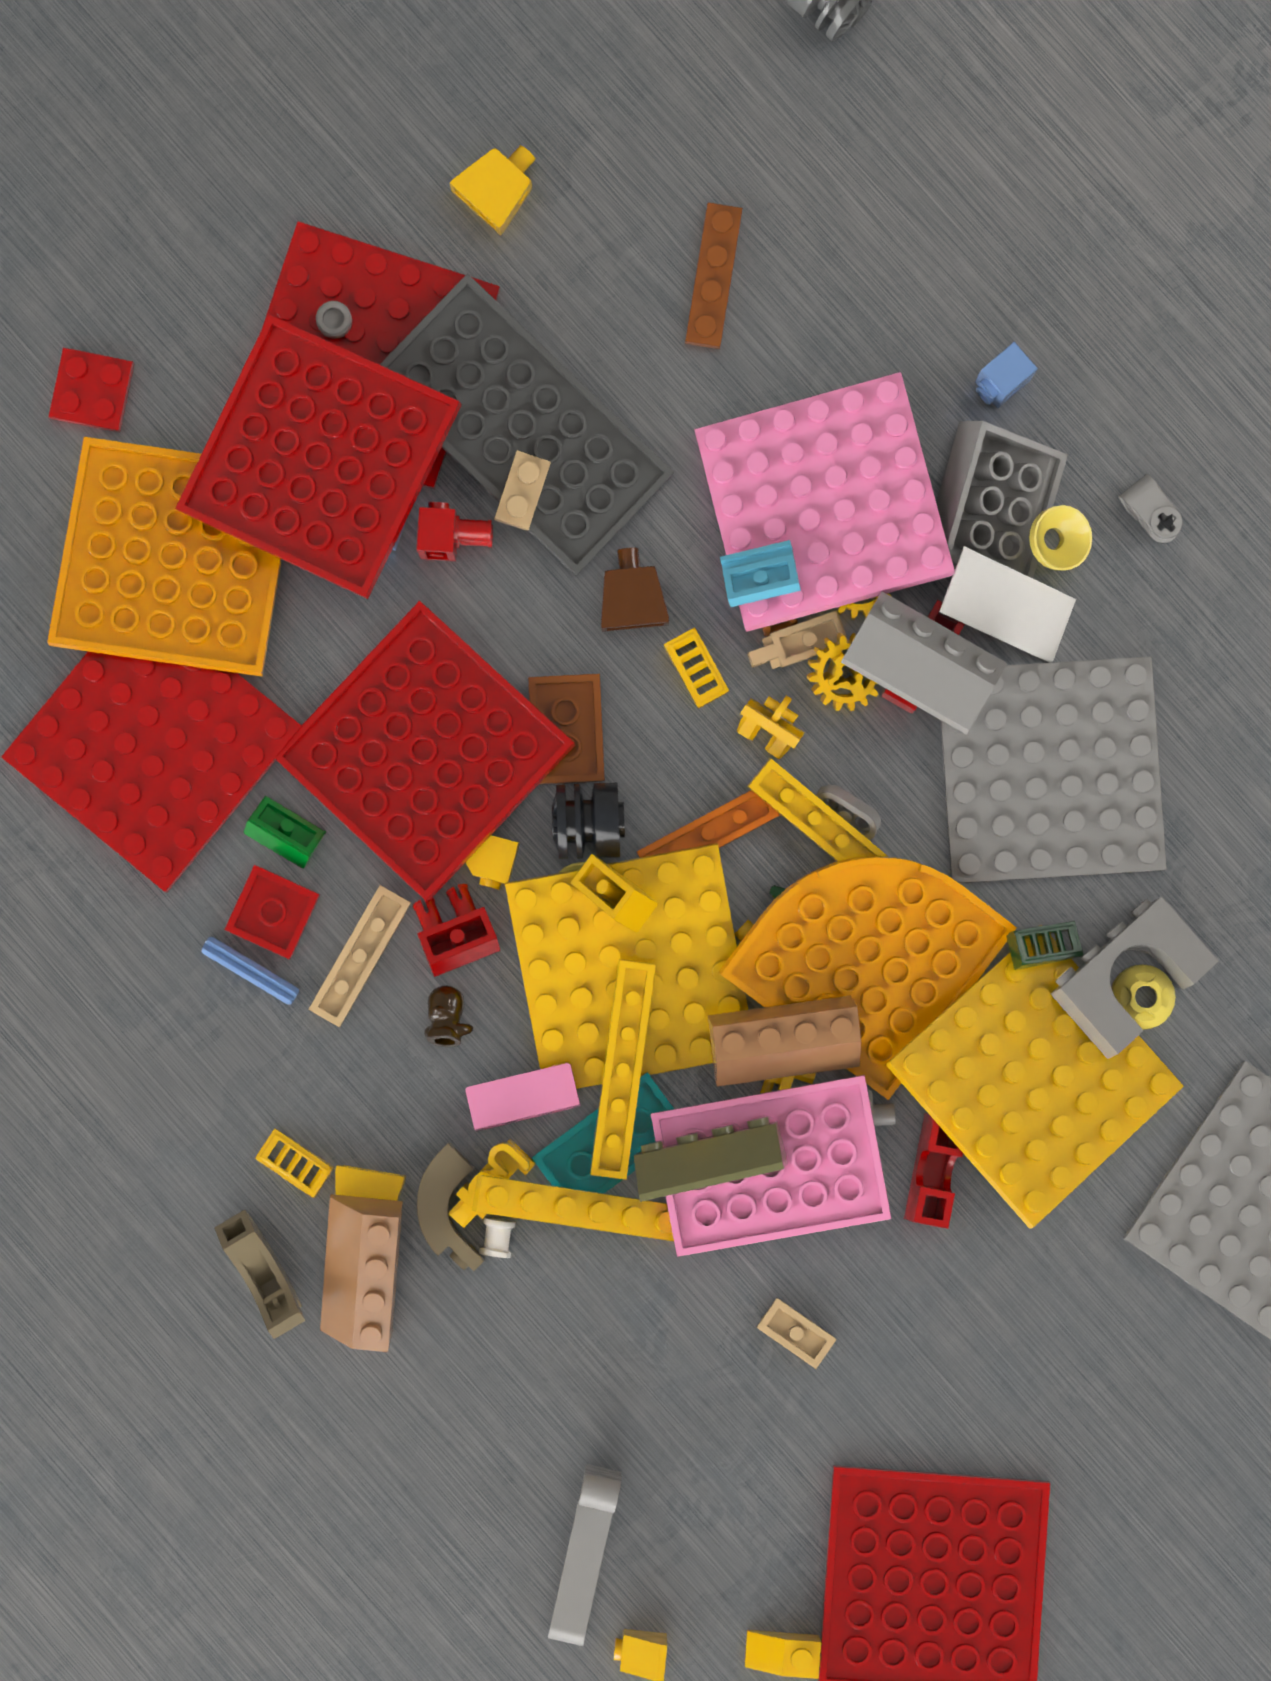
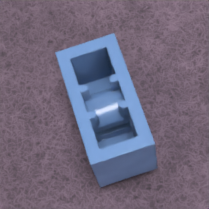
M1013 342L981 369L975 381L978 385L976 392L986 404L990 405L993 403L999 408L1031 381L1038 368L1020 347Z

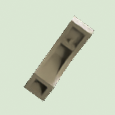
M449 1142L433 1158L422 1176L417 1194L418 1221L425 1240L437 1256L449 1246L453 1250L449 1256L460 1268L465 1270L469 1266L475 1271L485 1261V1258L457 1231L451 1216L448 1214L450 1212V1200L455 1188L475 1167Z
M243 1210L214 1227L223 1251L247 1284L259 1308L266 1328L273 1339L306 1321L300 1309L302 1307L301 1302L287 1274L248 1212Z

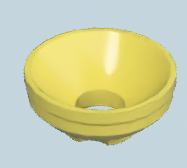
M1066 505L1053 506L1042 511L1033 521L1029 536L1030 547L1035 558L1043 566L1059 571L1071 570L1084 562L1092 546L1091 527L1088 520L1079 510ZM1049 529H1054L1060 538L1059 544L1054 550L1049 549L1044 542L1045 533Z
M1142 964L1126 968L1119 973L1111 986L1117 1001L1143 1030L1152 1029L1166 1021L1175 1005V989L1171 980L1163 971L1151 965ZM1142 986H1149L1155 991L1156 1000L1151 1007L1143 1008L1135 1000L1136 991Z

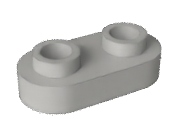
M824 785L818 790L816 796L868 840L874 838L881 826L880 815L874 808L836 785Z

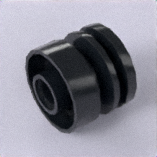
M594 783L591 800H584L580 784H574L575 800H566L565 784L556 785V794L552 804V833L559 853V860L568 859V843H576L577 859H583L585 843L593 842L595 854L598 858L620 857V838L625 837L624 802H618V783Z

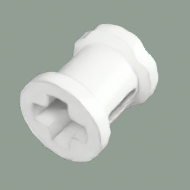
M484 1218L483 1223L486 1225L484 1246L479 1248V1254L511 1258V1252L508 1251L511 1229L515 1228L516 1222Z

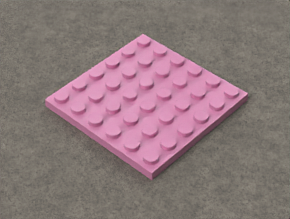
M901 372L694 429L726 555L790 540L793 548L801 591L739 605L746 632L879 596L882 591L887 594L955 574Z

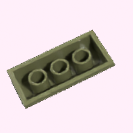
M762 1117L747 1121L748 1128L734 1131L733 1125H727L712 1129L713 1136L699 1139L697 1133L676 1137L677 1144L663 1147L662 1141L641 1145L642 1152L634 1155L640 1202L785 1169L788 1163L778 1121L769 1123L768 1117Z

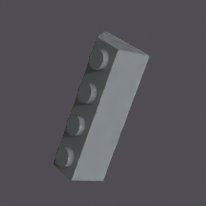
M883 591L878 596L841 660V663L966 735L1007 665L1003 660Z

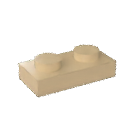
M518 450L516 451L494 520L526 531L529 530L551 464L550 461Z
M777 1297L756 1326L763 1333L815 1369H817L837 1340Z

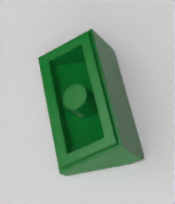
M266 795L247 820L243 831L248 837L303 869L326 834V831Z

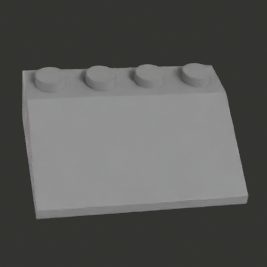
M959 421L936 502L954 570L965 546L1030 578L1034 577L1038 560L1033 555L1030 547V529L1033 521L1042 511L1054 506L1068 454L985 421Z

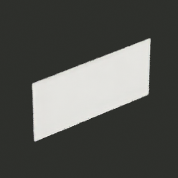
M964 546L955 568V574L952 576L939 612L1044 661L1053 663L1076 599Z

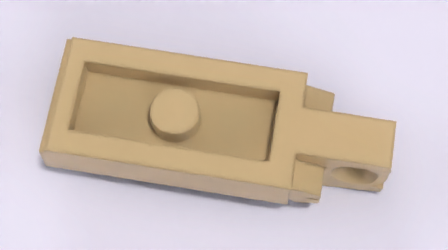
M836 610L770 633L768 637L762 639L764 647L748 652L747 655L752 668L770 662L773 670L818 656L813 649L818 647L824 650L826 648L824 638L826 637L834 643L837 642V634L841 632L846 640L848 639Z

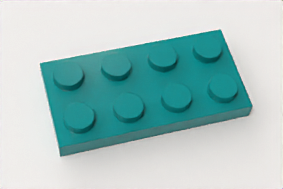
M648 1072L640 1077L627 1176L636 1171L634 1155L642 1152L641 1145L656 1142L651 1113L674 1109ZM599 1108L532 1157L552 1186L606 1193L623 1180L590 1175Z

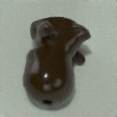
M444 985L435 988L430 993L427 1002L428 1018L432 1024L424 1030V1035L430 1043L436 1046H458L461 1044L462 1036L473 1031L472 1025L460 1023L464 1010V996L461 991L453 986Z

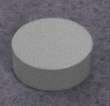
M329 301L318 309L316 324L324 336L333 339L341 338L351 329L352 315L348 307L343 303Z

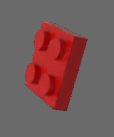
M63 347L49 418L120 433L134 362Z
M254 865L224 930L291 960L320 894Z

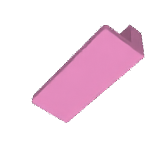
M569 1063L477 1084L465 1089L476 1132L581 1107L572 1068Z

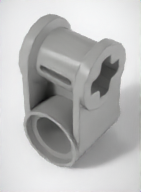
M1145 474L1118 496L1127 512L1141 524L1156 542L1169 543L1181 531L1183 520L1180 512L1168 500L1161 487L1150 475ZM1159 518L1163 521L1170 519L1173 522L1170 527L1171 532L1168 529H1163L1162 531L1158 529Z

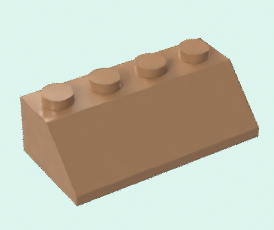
M851 995L708 1015L717 1087L860 1067L861 1036L858 1009Z
M330 1195L320 1331L352 1349L389 1351L393 1332L403 1201Z

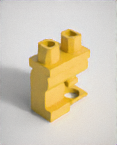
M509 1139L507 1142L498 1143L491 1148L488 1163L478 1174L509 1179L517 1169L526 1175L536 1163L514 1141ZM478 1174L472 1179L470 1184L467 1182L456 1193L461 1200L448 1213L463 1228L476 1215L482 1219L487 1215L472 1211Z

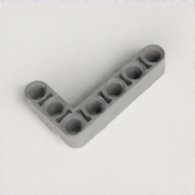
M586 1464L550 1623L549 1639L580 1646L584 1644L613 1513H615L621 1487L622 1472Z

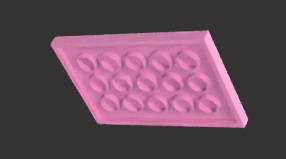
M865 1075L651 1113L655 1141H662L663 1147L677 1144L676 1137L697 1133L698 1138L701 1139L713 1136L712 1129L733 1125V1129L736 1131L748 1128L747 1121L768 1117L769 1123L778 1121L788 1163L783 1170L666 1196L677 1257L891 1219Z

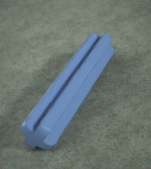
M209 937L204 943L201 950L204 955L286 1004L291 1005L299 993V989L214 937Z

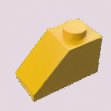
M491 835L465 863L472 875L480 878L479 885L500 890L501 883L510 882L520 844L519 842Z
M593 854L590 855L571 881L573 886L613 920L636 933L639 932L658 906V903L642 889Z
M624 1629L623 1639H615L613 1659L620 1661V1671L653 1681H664L667 1633Z
M747 1630L745 1667L779 1676L819 1679L820 1637L814 1634Z

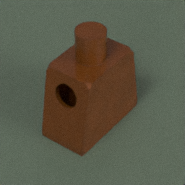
M639 548L618 549L619 569L607 570L604 576L601 616L602 632L669 626V615L655 566L640 567Z

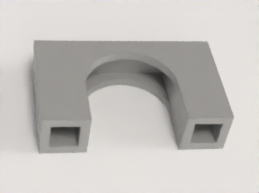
M1162 896L1153 902H1150L1148 899L1141 902L1131 911L1134 918L1127 925L1122 921L1106 934L1109 941L1100 948L1096 944L1081 957L1084 962L1082 966L1076 971L1070 967L1055 980L1059 986L1051 995L1107 1059L1119 1054L1144 1031L1117 1001L1111 988V968L1121 952L1140 951L1150 955L1166 970L1182 990L1194 985L1219 962Z

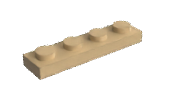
M379 885L308 1010L338 1027L342 1026L409 909L411 902Z

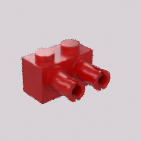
M428 502V507H419L417 552L420 559L456 561L457 548L460 549V545L488 546L492 548V520L460 519V515H457L456 510L450 509L449 503Z
M467 884L457 885L462 899L458 898L454 886L446 891V895L456 915L454 919L443 923L434 897L429 902L425 901L428 913L425 912L421 900H418L412 906L423 929L417 935L434 977L501 951L485 907L476 909Z

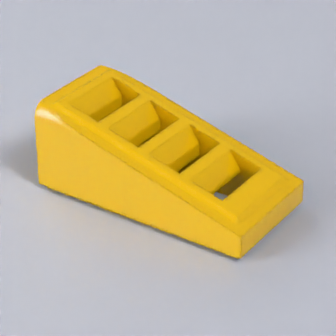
M695 627L664 644V649L698 709L729 692ZM694 642L696 648L678 656L676 652L678 649ZM701 655L703 659L701 662L685 669L683 663ZM706 667L709 669L710 673L694 682L690 679V676ZM715 680L717 686L699 695L696 689Z
M274 1128L255 1157L256 1160L312 1198L317 1196L335 1168L276 1128ZM278 1141H281L285 1145L273 1161L268 1157ZM290 1149H293L296 1154L285 1169L280 1164ZM304 1157L308 1162L297 1177L292 1172L301 1158ZM316 1165L320 1169L311 1183L308 1184L304 1179L312 1167Z

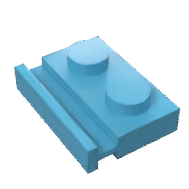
M790 540L720 557L730 607L801 591Z

